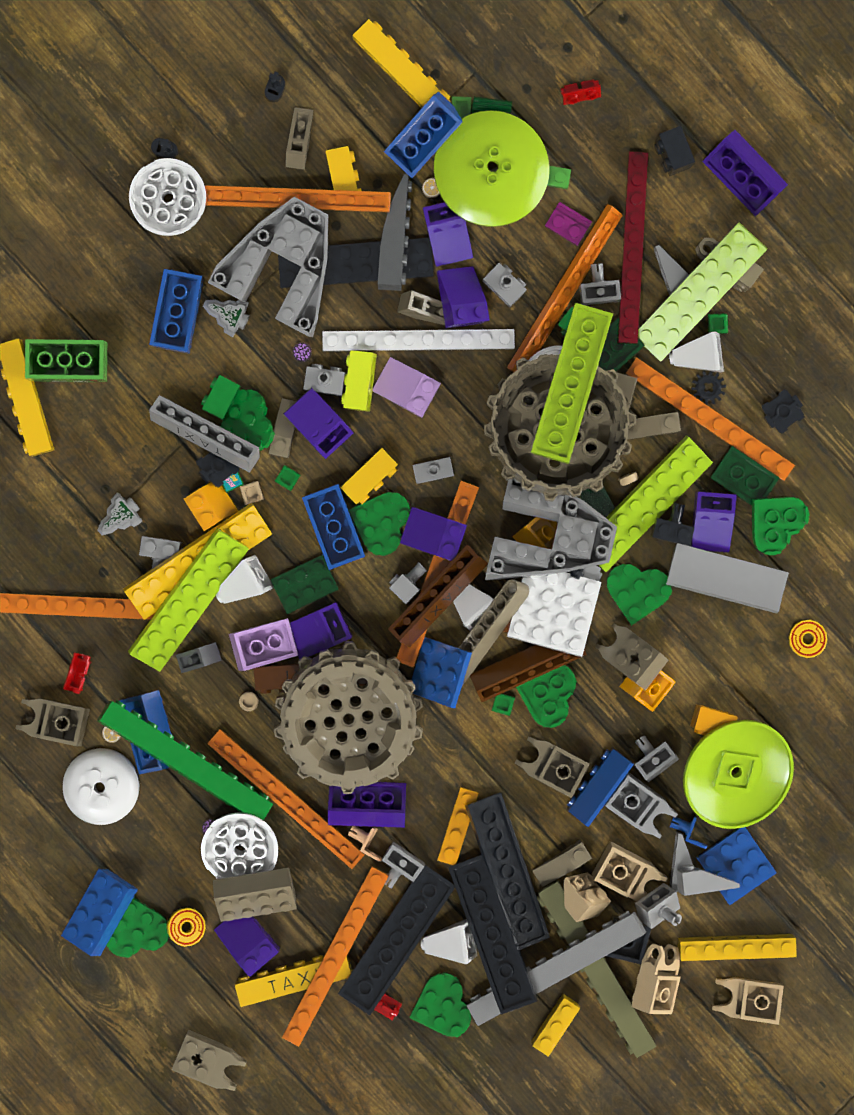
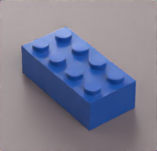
M164 269L149 343L150 346L190 354L204 282L202 276Z
M339 484L302 497L329 570L365 557Z
M98 869L61 936L88 955L101 956L138 889L110 870Z

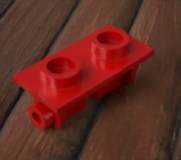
M594 79L581 82L582 88L578 89L577 83L564 85L563 88H560L561 95L563 96V105L576 104L577 102L594 100L601 97L599 81Z
M74 652L63 687L64 690L72 691L76 694H80V691H83L84 675H87L89 665L91 664L90 656Z
M384 994L374 1010L393 1021L394 1017L398 1015L402 1003Z

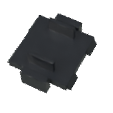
M785 389L779 393L778 397L770 403H765L761 408L766 414L763 419L769 427H775L781 434L787 431V428L794 422L805 418L804 413L800 409L803 406L796 395L791 397Z
M211 452L204 458L201 457L196 461V465L201 470L198 474L207 484L211 481L218 488L224 484L228 477L240 471L238 466Z

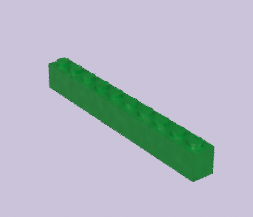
M115 700V702L109 701L97 722L240 813L251 814L262 820L265 819L273 805L267 795L261 792L257 794L253 791L254 787L246 782L244 784L238 782L237 776L230 772L228 774L221 771L222 767L215 762L210 764L205 760L206 756L199 752L193 753L189 750L191 747L184 742L178 743L174 741L173 735L166 731L164 733L157 730L158 726L151 721L146 723L141 719L142 716L133 710L129 712L124 709L126 705L122 702Z

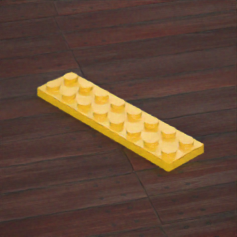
M252 503L123 588L144 620L157 612L217 528L246 545L249 550L272 535Z

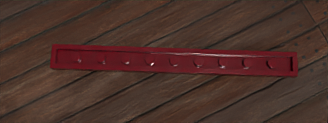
M629 151L620 289L621 300L617 343H638L648 153Z

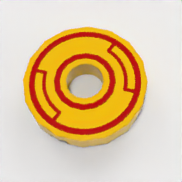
M801 620L792 627L789 633V645L792 651L799 656L805 658L815 657L825 649L827 633L818 622ZM807 633H810L813 637L810 644L803 642V636Z
M188 907L180 908L173 912L167 923V933L170 939L177 945L184 947L198 943L206 929L203 916L198 911ZM184 922L191 924L188 932H183L181 929Z

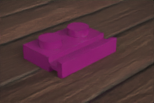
M559 202L545 227L578 246L592 221Z

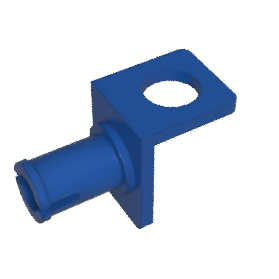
M694 816L691 822L673 817L672 821L676 823L672 822L670 828L686 833L685 841L704 849L707 848L708 845L690 838L698 818L697 816Z

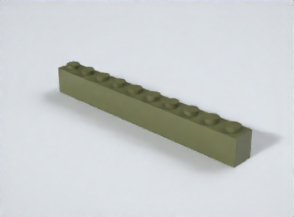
M556 879L537 890L539 894L537 899L542 907H547L549 912L546 914L551 923L556 922L559 927L556 931L562 940L565 938L568 944L577 939L580 942L586 939L585 935L589 932L582 921L576 922L565 909L564 890L559 881ZM603 957L581 969V973L585 971L588 976L586 981L590 988L596 989L598 994L595 996L600 1005L605 1004L608 1009L605 1012L611 1022L615 1021L618 1027L615 1030L619 1037L626 1039L627 1044L625 1046L630 1055L634 1053L636 1058L657 1047L636 1010L631 1007L630 1000L605 958Z

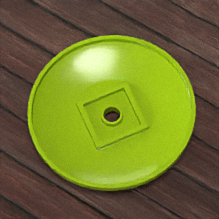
M481 111L462 118L463 122L435 154L434 178L440 196L455 214L476 225L497 227L522 219L540 202L548 184L549 159L542 140L525 121L505 112ZM495 162L498 170L495 172L489 171L487 164Z
M737 720L725 723L706 734L689 755L683 775L686 799L693 811L702 820L713 826L736 829L753 825L769 816L786 797L793 779V756L785 739L767 724L754 720ZM739 767V772L731 775L732 770Z

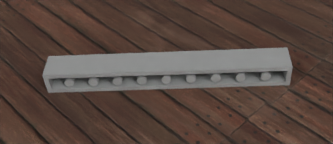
M627 911L619 916V921L613 923L611 920L602 925L603 929L596 932V930H593L586 934V939L580 942L577 939L568 944L570 948L564 951L560 948L553 952L552 958L547 960L544 957L537 961L536 967L532 969L529 966L526 967L535 994L644 935L646 930L635 912L630 914ZM491 987L486 990L487 994L481 996L479 993L470 999L471 1003L467 1005L478 1026L500 1014Z

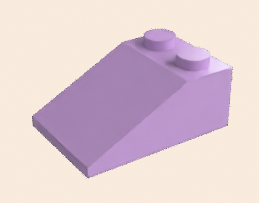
M390 357L373 388V392L423 418L441 383Z
M288 618L229 634L239 671H246L298 656Z

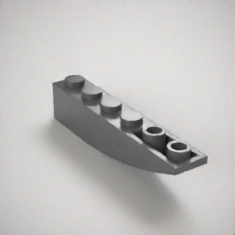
M404 174L390 205V213L387 214L380 245L378 290L401 291L402 285L406 284V273H403V266H407V254H404V247L408 248L409 236H405V230L409 229L410 217H406L407 211L411 209V199H408V192H412V181L409 180L408 174Z

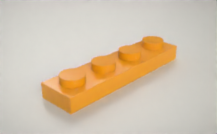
M460 787L439 852L438 861L456 865L470 822L465 805L475 802L479 792Z

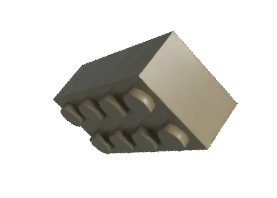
M289 868L213 880L214 901L221 922L297 909L295 889Z

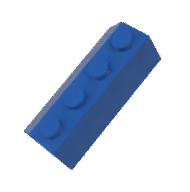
M437 92L384 152L413 178L459 127L463 120L453 104L440 92Z
M159 690L120 700V702L126 705L124 709L129 712L133 710L142 716L141 719L146 723L151 721L158 726L157 730L164 733L166 731L171 734ZM130 743L139 774L169 768Z
M614 748L605 750L601 756L602 761L599 766L595 765L589 773L591 777L588 781L584 780L578 788L580 792L576 797L573 795L567 803L569 806L567 808L568 812L587 827L590 826L634 765Z

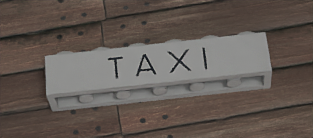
M160 395L149 409L151 421L249 473L260 458L259 447Z

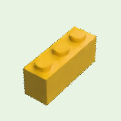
M348 146L326 150L333 189L361 191V188L357 189L356 181H359L357 169L353 170L352 163L355 162L354 152L349 151Z
M381 448L340 488L356 505L359 502L363 504L370 498L368 494L373 489L377 491L384 484L382 480L386 476L391 478L398 471L396 469L398 464Z
M562 994L532 1039V1046L549 1057L580 1010L579 1004L565 994Z

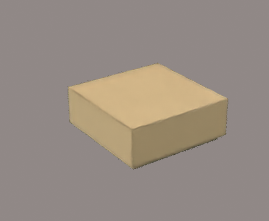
M259 481L240 486L245 505L264 500Z

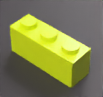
M350 351V355L347 356L346 365L349 367L348 374H345L344 377L346 391L342 394L343 408L370 412L377 354Z

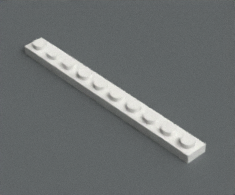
M514 329L323 331V351L515 349Z

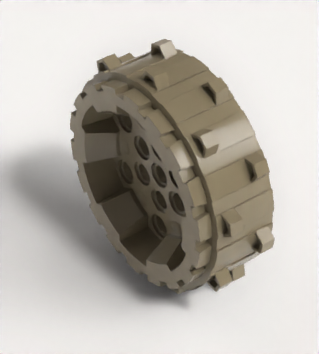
M544 354L539 355L538 359L532 361L522 357L516 361L517 370L512 375L510 374L507 379L502 378L497 384L500 391L499 394L489 396L487 406L493 410V417L490 423L484 425V435L493 439L488 449L491 456H497L503 464L504 468L501 475L506 481L515 478L521 483L522 489L528 492L530 490L541 492L544 495L545 501L553 502L558 495L577 497L581 495V491L588 488L594 492L603 489L602 479L609 475L611 471L618 472L623 466L619 457L630 454L632 444L627 441L628 428L636 425V415L627 410L630 400L616 384L618 373L614 369L604 371L598 365L578 432L581 438L575 442L569 464L560 462L558 467H551L549 461L552 459L531 453L536 431L541 420L539 411L544 409L560 356ZM527 397L534 400V403L530 406L525 405L523 402ZM593 406H597L601 409V413L595 415L590 409ZM524 435L528 437L529 441L526 444H521L518 438ZM592 444L596 447V451L589 453L585 447Z
M345 641L340 649L322 650L313 659L304 655L298 660L299 671L293 675L292 679H285L282 685V689L286 694L278 696L275 707L281 710V723L274 727L275 737L284 740L285 743L282 748L299 766L297 774L302 779L312 776L323 784L339 786L344 794H352L355 787L374 784L384 777L396 778L399 775V764L405 760L407 755H411L415 749L412 742L422 738L423 728L416 724V712L423 707L422 699L412 695L416 686L412 680H407L398 670L400 661L395 656L385 659L379 655V652L372 649H357L353 641ZM365 678L368 682L366 685L361 686L357 683V680ZM325 684L329 687V690L322 692L319 690V686ZM358 696L361 700L359 703H353L350 698ZM339 699L342 704L340 706H333L331 701ZM389 707L392 709V712L385 715L382 713V709ZM369 710L373 713V716L366 718L363 716V712ZM348 713L354 716L351 721H346L343 717ZM326 717H333L335 722L327 724L324 719ZM307 720H313L316 723V725L314 727H308L305 724V722ZM363 728L366 730V733L358 735L356 730ZM344 731L347 736L342 739L337 736V733ZM370 743H376L379 747L375 750H371L368 747V745ZM332 749H338L340 751V754L338 756L331 755L330 751Z

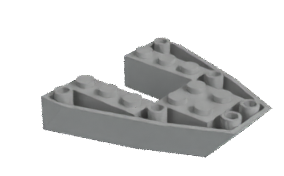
M293 197L262 220L216 265L208 283L241 301H247L271 252L277 253L301 266V269L275 319L308 337H313L318 320L327 264L328 214Z
M515 478L508 480L502 509L558 522L552 550L495 537L485 580L551 575L609 563L617 526L578 497L558 495L553 502L545 501L543 493L535 490L528 492L522 489L521 483Z

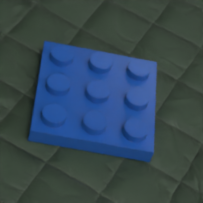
M424 637L411 679L416 686L412 694L455 708L472 653Z
M745 827L736 829L696 857L705 871L740 884V888L720 890V893L729 905L777 873Z

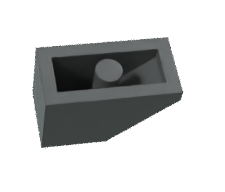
M216 642L176 655L181 673L222 661Z

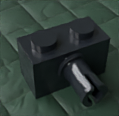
M673 503L671 517L668 521L656 518L650 537L690 546L695 527L682 525L681 520L685 505L679 506V504Z

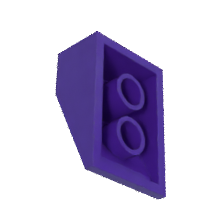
M473 267L437 271L446 328L482 324L490 320L487 301Z
M412 507L400 543L452 561L457 556L467 525Z
M253 916L223 921L214 929L233 958L249 977L280 950V947Z

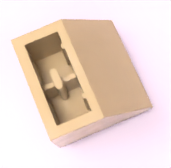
M588 872L564 879V906L576 922L598 917L611 902L606 892L598 886L593 876Z

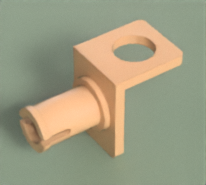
M352 826L350 829L352 831H349L348 836L362 843L363 846L360 851L379 862L382 861L381 856L367 849L378 829L372 828L367 833L356 826Z

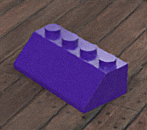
M736 130L732 131L702 161L754 216L759 214L788 185Z
M376 782L368 786L355 787L352 794H344L339 786H329L328 825L405 828L406 783Z

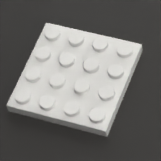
M567 572L522 577L521 582L529 586V595L515 615L512 616L507 637L582 657L601 582L585 577L576 579Z

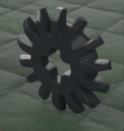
M702 371L703 377L697 374L698 382L692 381V383L696 384V387H691V390H697V393L693 396L699 395L700 401L705 399L706 405H708V400L715 404V398L719 401L721 400L718 396L719 394L725 395L721 388H726V385H721L720 383L724 379H717L719 373L712 376L713 371H710L709 375ZM705 383H707V384L712 383V384H713V386H712L713 391H712V392H710V391L705 392V391H704V389H705L704 384H705Z

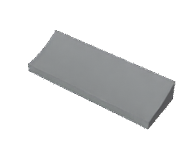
M677 543L673 550L666 584L778 613L789 572Z

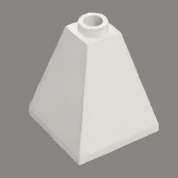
M717 332L706 334L669 353L670 364H674V366L724 372L720 335Z
M253 555L239 563L220 585L216 597L220 603L225 604L261 595L273 589L274 586L256 555Z
M469 584L453 602L463 624L471 631L494 599Z
M467 919L428 934L421 939V948L429 955L463 964H468L477 956L476 944Z

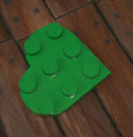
M240 390L233 399L234 401L229 407L220 427L259 447V451L270 446L275 435L272 422L266 417L268 407H266L265 398L254 390Z
M389 492L350 509L349 512L367 549L375 555L384 556L394 552L400 545V528L408 520L410 507L405 497L399 493Z
M790 496L752 499V538L755 548L766 555L782 553L781 551L785 549L787 544L789 545L791 535L800 533L799 531L804 528L805 524H808L810 515L808 507L804 502Z
M621 564L614 567L609 572L607 578L609 594L631 626L663 605L672 593L671 585L666 584L667 576L657 569H648L641 572L631 564Z
M563 665L517 686L516 689L533 719L543 727L553 728L561 725L566 720L569 709L567 699L576 688V678L572 670Z
M133 897L106 946L113 954L126 958L136 954L141 948L156 951L169 939L167 933L168 920L161 913Z
M448 972L432 975L426 982L409 1018L449 1037L461 1036L470 1026L471 1013L467 1004L461 1000L463 992L459 979Z

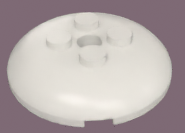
M163 158L144 166L135 175L130 186L129 203L136 220L145 229L157 235L174 236L188 231L199 221L206 206V189L200 175L190 165L177 159ZM166 194L173 195V200L169 203L164 202Z
M96 748L80 754L70 763L63 779V794L68 807L78 818L91 824L106 825L119 821L132 810L139 795L140 784L135 767L128 758L111 749ZM97 782L104 784V792H98L96 789Z
M231 813L218 818L209 826L202 840L201 854L207 870L216 879H223L273 870L278 858V842L272 829L262 819L251 814ZM241 844L245 850L240 851L236 846Z

